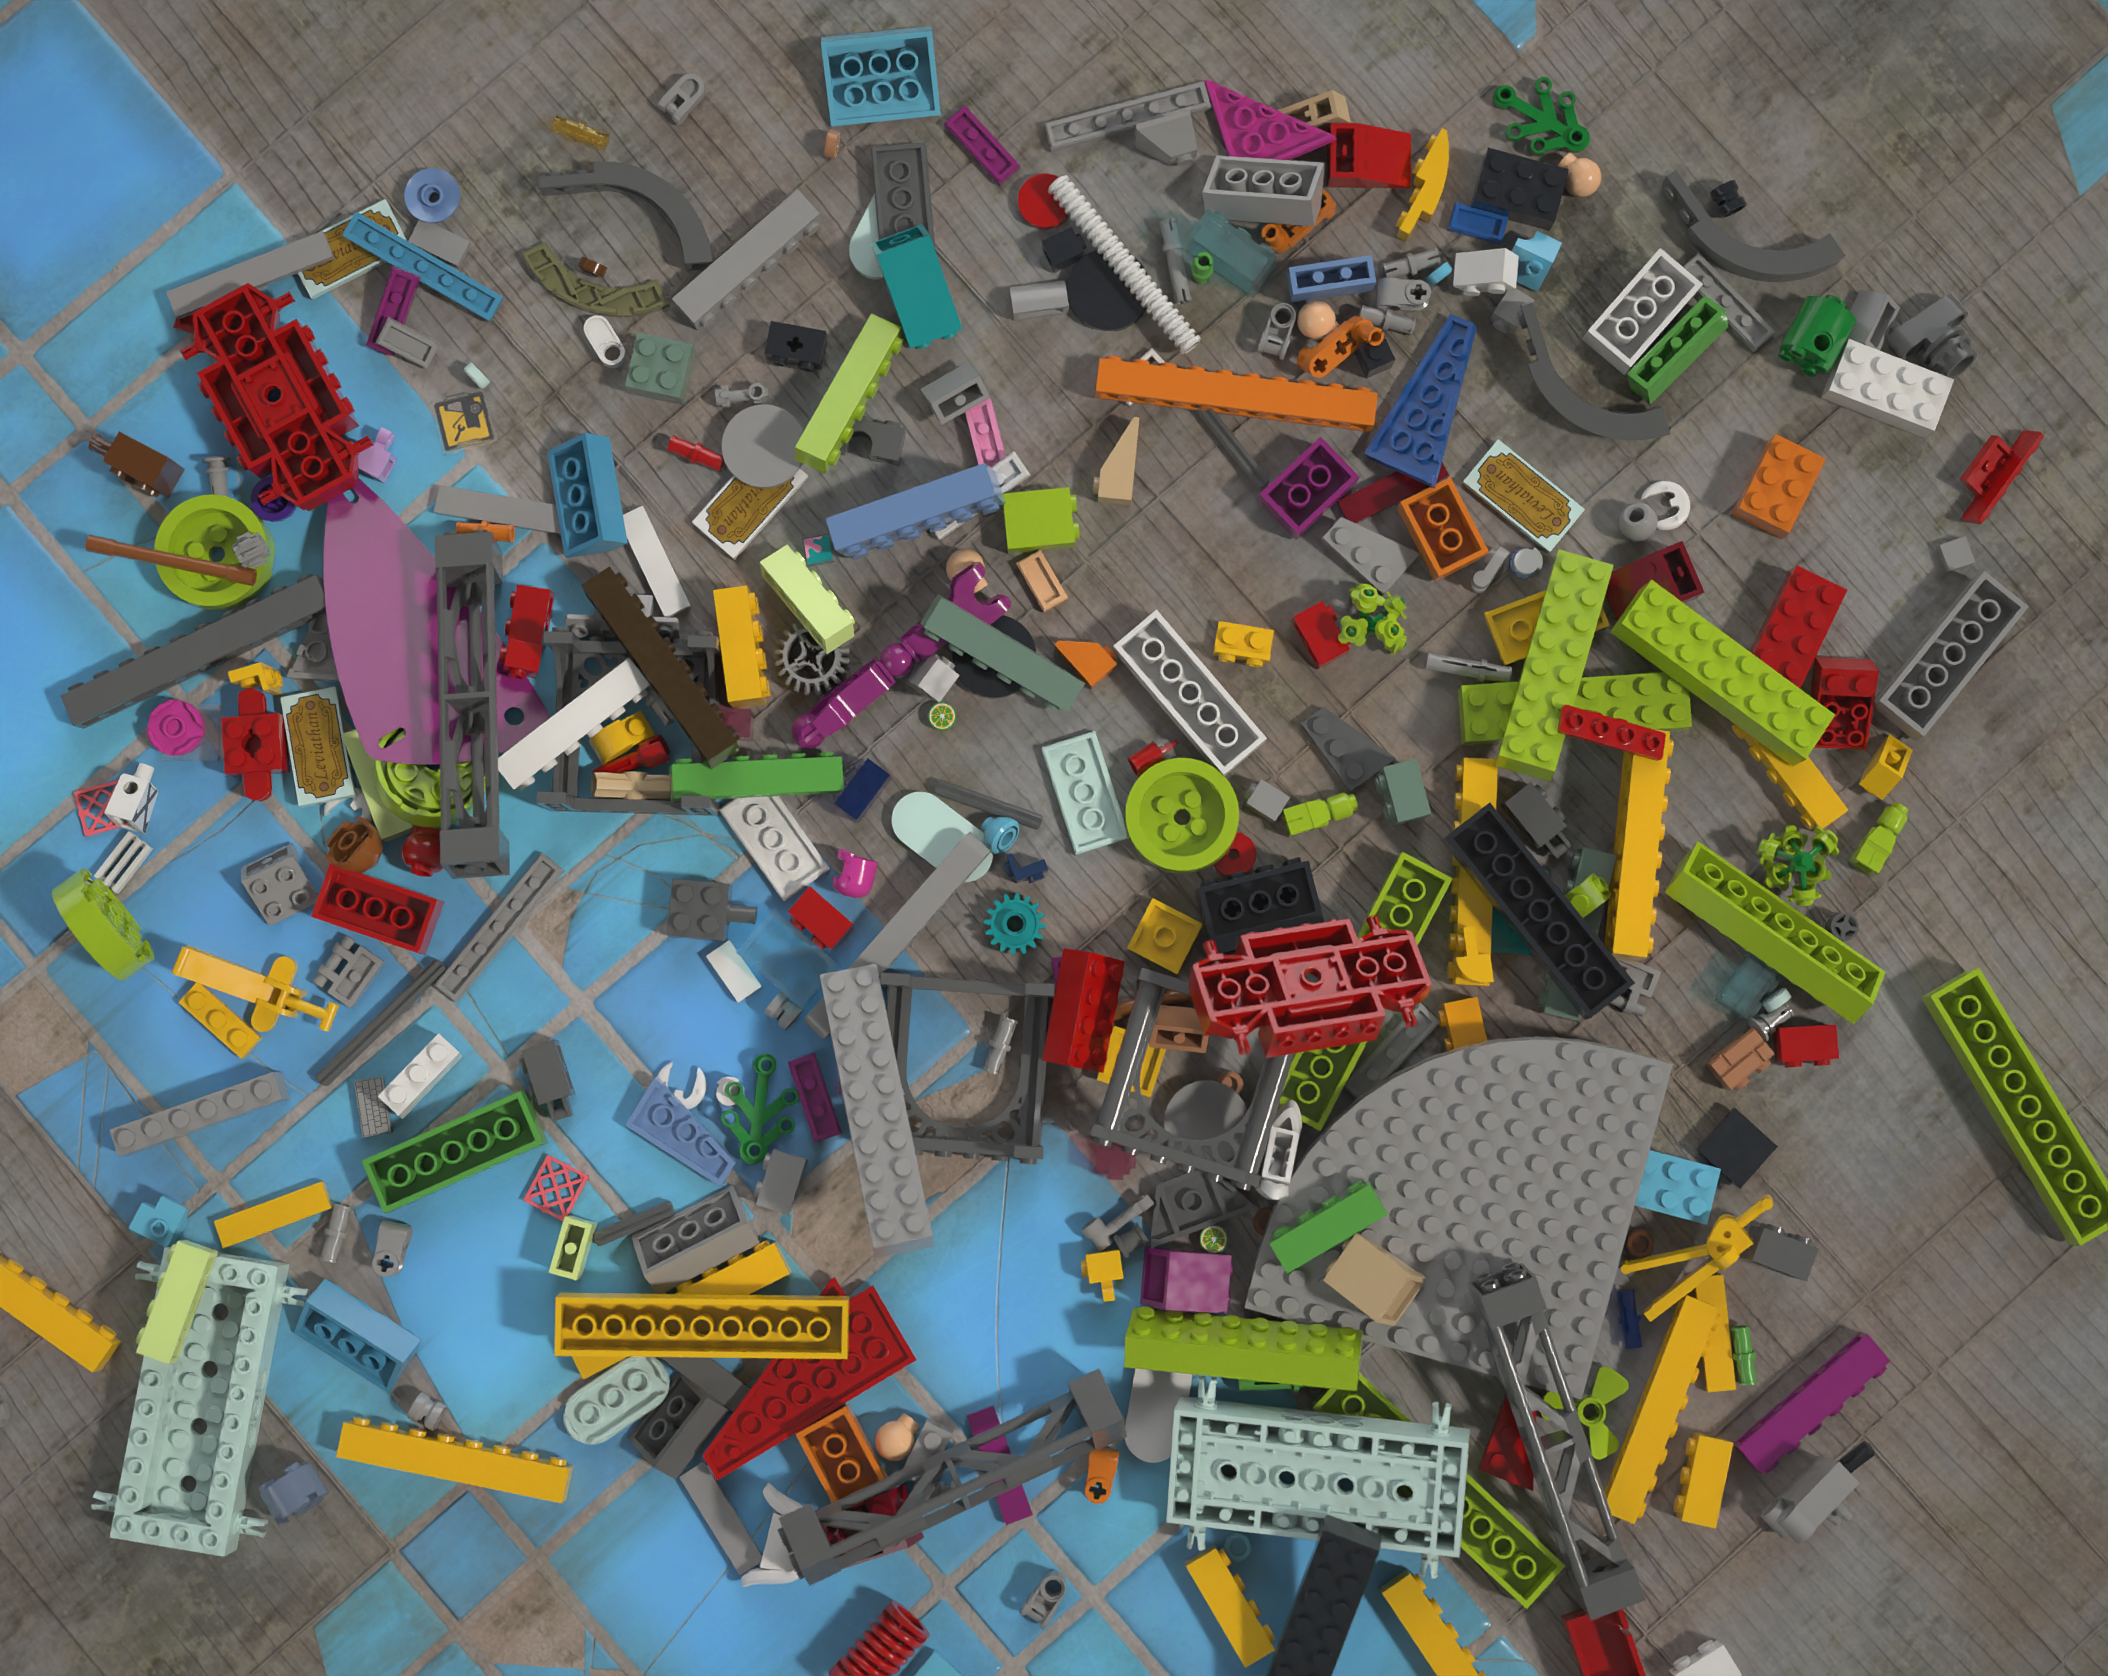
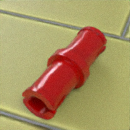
M675 435L672 436L669 442L667 452L689 459L691 464L696 465V463H699L718 472L721 471L724 464L723 455L704 448L703 444L699 442L694 444Z

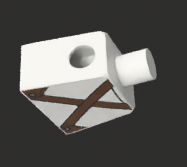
M138 763L133 776L125 773L120 776L105 810V814L117 826L141 834L146 833L158 795L157 788L150 782L155 770L153 767Z

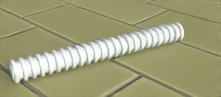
M1065 175L1056 179L1049 187V194H1054V200L1060 201L1059 206L1061 208L1065 207L1064 212L1071 215L1070 219L1076 221L1075 225L1078 228H1082V234H1087L1086 239L1093 241L1092 246L1098 248L1097 252L1104 255L1103 259L1105 261H1109V267L1115 268L1114 273L1120 274L1119 279L1121 281L1125 280V286L1130 287V292L1137 295V301H1142V307L1148 308L1147 313L1153 314L1152 319L1154 321L1158 320V326L1163 327V332L1170 335V341H1175L1174 346L1181 348L1180 353L1186 354L1199 344L1201 337L1199 335L1195 336V330L1190 329V324L1183 321V315H1178V309L1172 308L1173 303L1167 302L1168 297L1162 295V290L1156 288L1157 284L1150 281V275H1145L1146 270L1139 268L1140 263L1134 261L1135 257L1129 255L1127 248H1123V242H1118V236L1112 235L1113 230L1107 229L1108 224L1101 221L1102 217L1096 215L1097 211L1094 208H1090V202H1085V196L1079 195L1080 190L1074 189L1075 184L1069 182V177Z

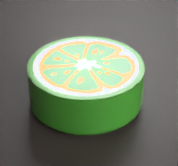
M936 703L930 708L928 713L931 726L938 731H947L956 723V711L948 703Z
M1214 1224L1202 1229L1199 1235V1242L1206 1252L1219 1253L1227 1246L1228 1235L1221 1226Z

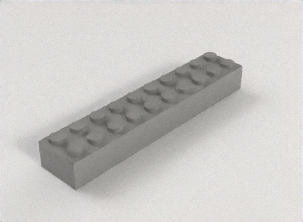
M877 964L820 974L824 1005L874 1258L933 1247V1236Z

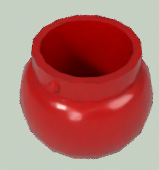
M416 826L412 828L411 835L405 839L401 856L412 874L421 877H432L433 873L444 869L440 862L439 829Z

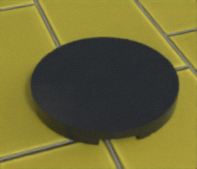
M1097 250L1092 251L1075 264L1069 275L1067 296L1070 308L1079 321L1091 329L1121 331L1137 322L1147 307H1142L1141 300L1137 301V295L1130 292L1131 288L1125 286V280L1121 281L1119 279L1120 274L1114 273L1115 268L1109 267V261L1103 259L1104 255L1099 254ZM1140 263L1139 268L1142 269L1144 266Z
M1002 615L994 623L990 624L1036 652L1031 634L1017 620ZM952 651V661L955 665L954 670L960 675L958 679L972 693L984 698L995 699L1007 697L1020 691L1022 685L1012 680L1011 684H1008L996 676L998 671L990 666L987 670L979 667L972 662L974 657L964 652L963 656Z

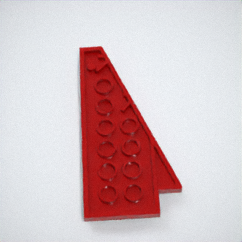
M833 1277L819 1296L846 1295L837 1279ZM872 1285L849 1299V1346L847 1359H772L702 1455L716 1480L721 1479L917 1360L875 1287Z

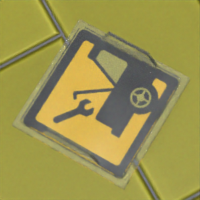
M485 388L446 396L443 399L430 402L444 455L498 441Z

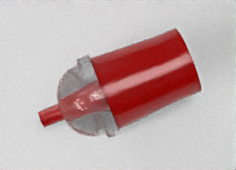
M1155 738L1151 740V743L1128 757V763L1136 776L1140 777L1155 764L1172 759L1174 755L1173 747L1178 745L1179 742L1177 739L1170 742L1165 738Z

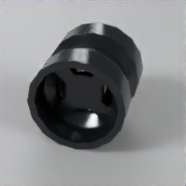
M1735 180L1723 183L1710 192L1713 201L1719 204L1718 211L1722 218L1729 217L1747 206L1744 197L1739 196V187Z

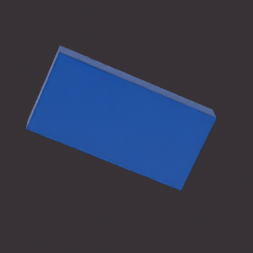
M1455 202L1447 231L1501 245L1509 217Z

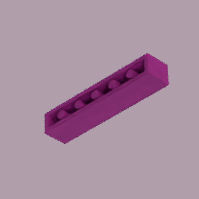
M1859 1332L1733 1443V1446L1754 1471L1760 1474L1771 1472L1778 1466V1459L1785 1453L1791 1454L1801 1445L1799 1441L1804 1436L1816 1433L1822 1427L1821 1422L1828 1415L1832 1417L1839 1413L1844 1407L1842 1404L1850 1396L1852 1398L1858 1396L1865 1389L1864 1384L1869 1379H1876L1881 1376L1887 1369L1885 1365L1891 1360L1868 1334Z

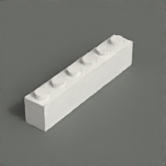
M628 658L498 758V771L513 790L517 787L524 790L535 781L532 776L542 769L546 773L558 763L555 758L562 752H565L568 756L581 746L578 742L579 739L586 734L591 738L603 729L600 724L608 717L613 721L626 710L623 706L632 699L634 703H637L648 694L646 688L650 684L630 658Z

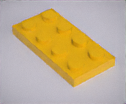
M1545 590L1483 614L1503 666L1526 658ZM1603 607L1601 608L1595 632L1610 626Z

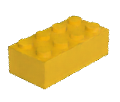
M747 585L713 590L728 703L733 709L767 705L766 697H771L769 680H767L766 676H763V669H767L765 652L759 647V642H763L764 638L762 626L755 617V614H760L758 597H756L755 592L751 593Z

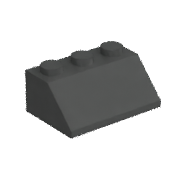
M678 1371L669 1383V1390L663 1402L644 1415L627 1438L653 1468L677 1479L728 1413L729 1409Z

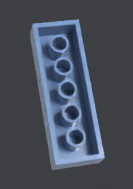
M986 463L825 519L835 551L854 560L867 556V551L878 548V550L891 548L894 546L893 542L917 539L920 537L921 532L930 530V532L941 531L947 527V523L957 521V523L967 522L973 519V514L982 511L983 514L993 513L999 510V505L1005 504V500L996 472Z

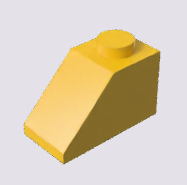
M1889 734L1865 768L1859 785L1864 787L1869 794L1876 795L1883 800L1903 778L1913 749Z

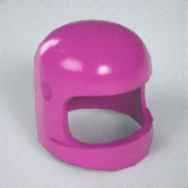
M839 848L836 858L844 862V868L840 877L833 876L832 883L834 889L847 897H865L872 889L878 862L856 856Z

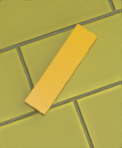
M322 1181L214 1221L222 1247L226 1248L332 1209L333 1206L325 1182Z
M1716 1274L1710 1276L1694 1288L1695 1298L1719 1308L1717 1314L1720 1315L1717 1328L1714 1331L1711 1330L1707 1341L1710 1342L1705 1357H1702L1706 1392L1736 1390L1723 1274Z

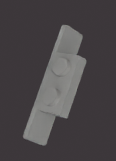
M637 595L645 607L642 609L646 617L652 616L654 606L653 595ZM596 609L594 610V615H566V628H569V632H573L579 638L592 636L606 637L608 639L616 638ZM653 617L660 627V630L657 632L662 639L668 637L669 640L680 639L678 618Z

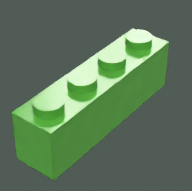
M1705 295L1627 373L1630 389L1651 405L1729 327L1726 310Z
M1361 1180L1353 1183L1346 1188L1348 1193L1339 1198L1334 1195L1321 1203L1323 1206L1321 1209L1314 1213L1308 1210L1296 1218L1298 1222L1290 1227H1287L1286 1224L1282 1225L1271 1233L1273 1237L1269 1239V1244L1287 1274L1388 1215L1386 1208L1369 1180L1365 1183Z

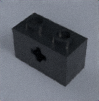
M771 321L765 356L772 365L786 367L787 364L797 365L799 370L814 372V369L822 370L828 340L827 333L824 330ZM796 344H800L801 349L799 348L796 350V353H792L791 348H794Z

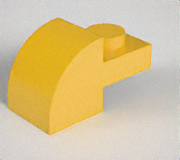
M639 711L621 721L618 719L604 727L591 737L589 743L602 765L623 756L630 749L638 746L640 742L654 737L655 733L642 711Z
M1475 926L1459 929L1460 934L1456 935L1458 952H1463V957L1452 959L1456 971L1460 976L1472 983L1484 984L1494 982L1490 953L1478 954Z

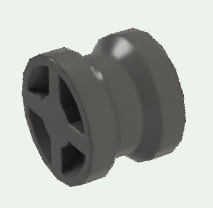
M1835 914L1827 920L1825 930L1842 942L1848 941L1857 935L1859 923L1852 914Z

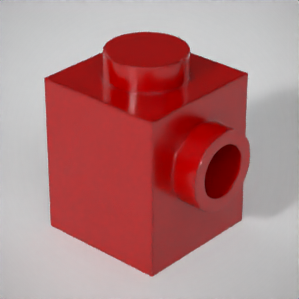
M509 639L507 646H501L498 663H503L502 672L508 673V677L514 679H524L525 677L535 679L539 670L543 645Z

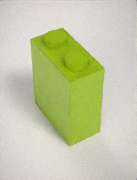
M1069 487L1003 494L1008 554L1034 552L1040 549L1044 551L1075 548V539H1080L1079 523H1073L1072 512H1077L1076 495H1070Z

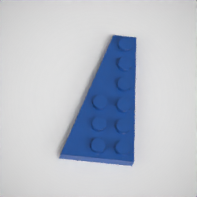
M1450 314L1365 450L1364 455L1368 459L1432 488L1436 487L1477 329L1474 323Z

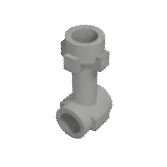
M760 382L753 383L749 389L729 391L728 386H721V389H715L716 404L723 408H730V402L752 400L755 405L764 404L767 398H769V391Z

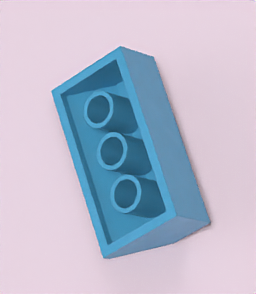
M583 433L548 450L547 455L564 556L572 558L606 553L628 544L610 437Z
M324 1279L306 1300L294 1331L296 1335L389 1394L415 1356L421 1339L416 1337L413 1332L405 1330L391 1321L388 1316L380 1314L369 1307L363 1300L355 1298L344 1291L342 1287L333 1284L327 1279Z

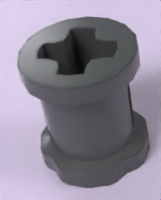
M1138 1222L1134 1224V1228L1124 1234L1113 1236L1125 1259L1129 1257V1253L1139 1247L1150 1245Z

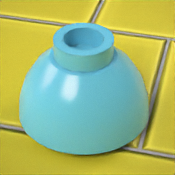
M1008 817L987 818L983 822L981 830L984 832V839L988 848L994 854L1007 851L1018 837L1019 823Z

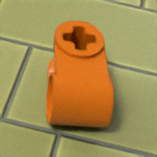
M1102 1448L1090 1452L1085 1485V1494L1090 1502L1101 1504L1109 1498L1113 1477L1116 1474L1119 1450ZM1096 1482H1101L1102 1488L1106 1489V1493H1101L1099 1497H1095L1094 1491L1090 1490V1486L1094 1487Z

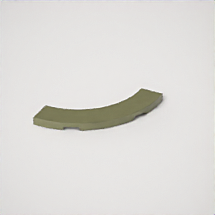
M546 242L521 253L529 269L551 293L571 306L583 311L610 317H633L657 312L669 307L657 279L638 286L608 288L574 275L555 257Z

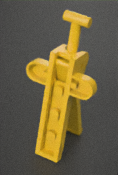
M187 945L186 947L182 946L171 972L174 975L257 1004L251 1017V1024L255 1030L260 1032L272 1030L280 1014L297 1018L299 1013L297 1010L321 1019L318 1028L329 1032L340 1006L329 1001L326 1009L302 1000L303 996H306L307 991L292 986L298 966L291 957L283 956L277 958L272 965L269 975L266 976Z
M1768 1194L1763 1195L1761 1200L1737 1218L1730 1214L1720 1216L1707 1237V1244L1644 1258L1624 1260L1622 1262L1621 1272L1629 1274L1638 1270L1711 1255L1710 1258L1654 1299L1652 1304L1645 1308L1644 1315L1650 1322L1719 1269L1723 1271L1732 1265L1740 1257V1253L1753 1244V1238L1744 1227L1764 1211L1770 1210L1773 1207L1772 1196Z

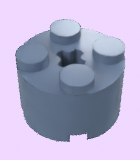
M307 1461L300 1465L298 1462L290 1465L283 1471L285 1476L277 1481L271 1479L258 1488L261 1492V1499L278 1526L288 1523L287 1517L291 1514L293 1516L296 1515V1517L303 1515L324 1500L323 1496L329 1494L311 1463H307Z

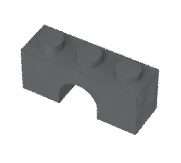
M863 416L861 421L856 420L852 427L854 431L851 439L865 437L872 442L870 454L872 461L895 466L900 465L906 436L905 428L900 427V423L885 420L884 424L873 422V418ZM843 443V445L841 446L840 455L845 456V451L847 447L846 443Z

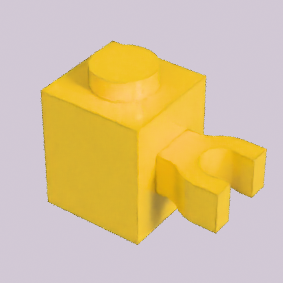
M1113 1249L1086 1253V1260L1080 1261L1083 1278L1089 1277L1090 1284L1101 1282L1103 1301H1114L1112 1280L1124 1279L1120 1250Z

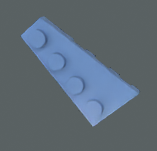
M656 1076L625 1126L721 1187L737 1161Z

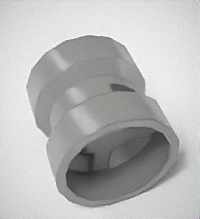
M781 991L767 1006L764 1013L770 1018L778 1020L779 1026L786 1031L804 1009L798 1004H792L789 1001V996Z
M421 1392L412 1404L407 1418L413 1421H422L427 1429L433 1431L442 1419L447 1405L440 1401L434 1403L429 1395Z

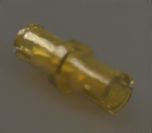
M556 114L551 127V131L574 138L576 143L584 142L601 150L606 149L610 138V133L587 126V122L580 121L579 123L559 114Z

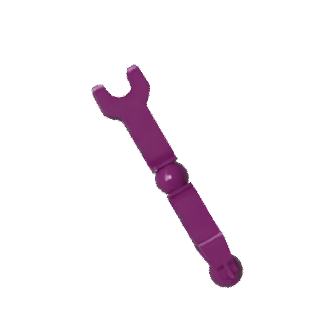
M973 562L952 578L950 594L947 600L990 625L1010 608L1011 601L1002 594H998L987 601L976 600L974 596L975 586L985 576V568L981 562ZM920 620L898 639L901 643H892L886 646L881 652L879 660L875 657L837 688L825 694L807 714L799 716L791 728L794 742L806 749L820 746L827 736L846 726L852 718L895 684L894 678H902L912 671L915 661L918 664L948 641L943 638L936 641L924 634L926 628L921 625L920 622L922 620Z

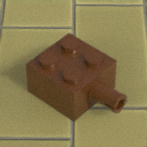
M120 431L113 442L102 437L100 434H95L91 439L101 444V446L91 441L88 445L89 450L104 456L103 462L111 466L109 472L131 485H136L158 498L159 494L169 498L185 470L169 457Z

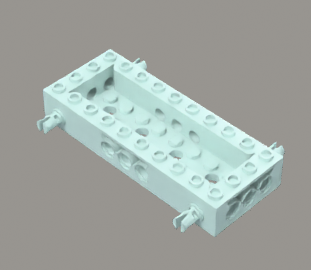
M171 1247L164 1248L161 1265L139 1261L137 1268L149 1271L150 1273L135 1274V1279L158 1282L161 1274L167 1271L170 1263L167 1260V1256ZM218 1252L178 1361L166 1364L144 1356L118 1495L96 1491L93 1498L104 1502H97L91 1505L93 1510L114 1512L110 1538L225 1557L237 1550L240 1533L260 1538L265 1537L267 1531L254 1526H265L268 1524V1519L243 1516L282 1303L304 1307L306 1300L300 1299L296 1295L310 1294V1289L286 1286L289 1264ZM158 1288L156 1289V1294H155V1299H154V1300H156V1297H157V1295H158V1292H159V1289H158ZM218 1304H224L228 1308V1316L224 1320H220L215 1316L214 1311ZM207 1361L215 1362L218 1367V1372L214 1377H209L204 1372V1365ZM197 1418H202L207 1423V1430L204 1434H198L193 1428V1423ZM185 1476H192L196 1480L194 1491L184 1489L183 1479Z
M1205 1376L1198 1377V1398L1180 1396L1174 1409L1167 1523L1189 1525L1186 1546L1188 1549H1192L1195 1536H1197L1198 1551L1205 1549L1206 1527L1317 1540L1326 1514L1381 1534L1380 1548L1421 1553L1419 1576L1423 1578L1428 1564H1430L1431 1579L1438 1577L1439 1555L1459 1557L1470 1429L1449 1427L1451 1404H1445L1443 1416L1441 1417L1439 1402L1432 1403L1431 1424L1219 1401L1215 1400L1217 1378L1212 1377L1208 1390L1206 1389ZM1230 1464L1236 1468L1237 1475L1228 1478L1222 1474L1221 1467ZM1283 1471H1289L1295 1476V1482L1289 1485L1281 1482L1279 1474ZM1342 1478H1348L1353 1482L1354 1488L1350 1491H1343L1338 1487L1337 1482ZM1400 1485H1408L1413 1490V1495L1409 1498H1402L1397 1494L1396 1489Z

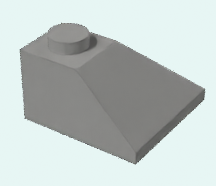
M1190 110L1136 124L1134 134L1135 148L1169 166L1174 164L1185 166L1193 162V159L1197 156V144Z

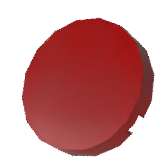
M1048 173L1034 175L1026 180L1020 188L1017 199L1019 213L1029 225L1038 227V229L1048 230L1060 226L1067 220L1069 214L1064 212L1065 207L1061 208L1059 206L1060 201H1055L1054 194L1051 195L1048 192L1050 185L1059 178L1057 175Z

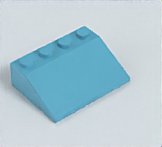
M932 26L821 38L831 126L941 115Z

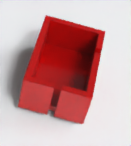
M1582 1608L1561 1615L1580 1676H1646L1633 1636L1627 1630L1629 1625L1623 1609L1594 1620H1590Z

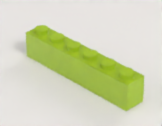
M874 314L870 315L795 446L796 461L824 474L827 473L830 466L837 464L841 454V446L843 443L847 444L850 441L854 431L852 428L856 420L861 421L863 418L867 400L874 398L879 387L878 381L880 377L887 375L891 367L890 360L893 354L898 355L903 346L904 340L901 339L900 326Z

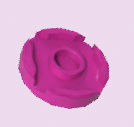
M168 700L159 704L148 718L150 720L147 726V735L151 744L158 751L170 756H184L193 752L201 744L205 735V721L201 712L194 705L182 700Z

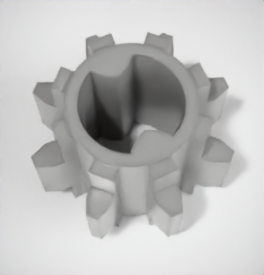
M247 532L237 537L238 542L232 546L243 567L250 566L255 569L266 563L265 558L270 556V551L258 532L255 534Z

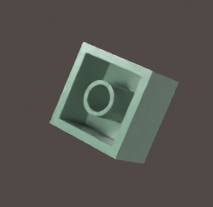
M637 332L625 383L629 394L684 406L696 355L693 345Z
M1417 759L1383 767L1377 773L1378 778H1375L1376 789L1379 795L1383 794L1385 805L1382 806L1384 819L1386 822L1390 821L1392 827L1422 820L1431 814Z

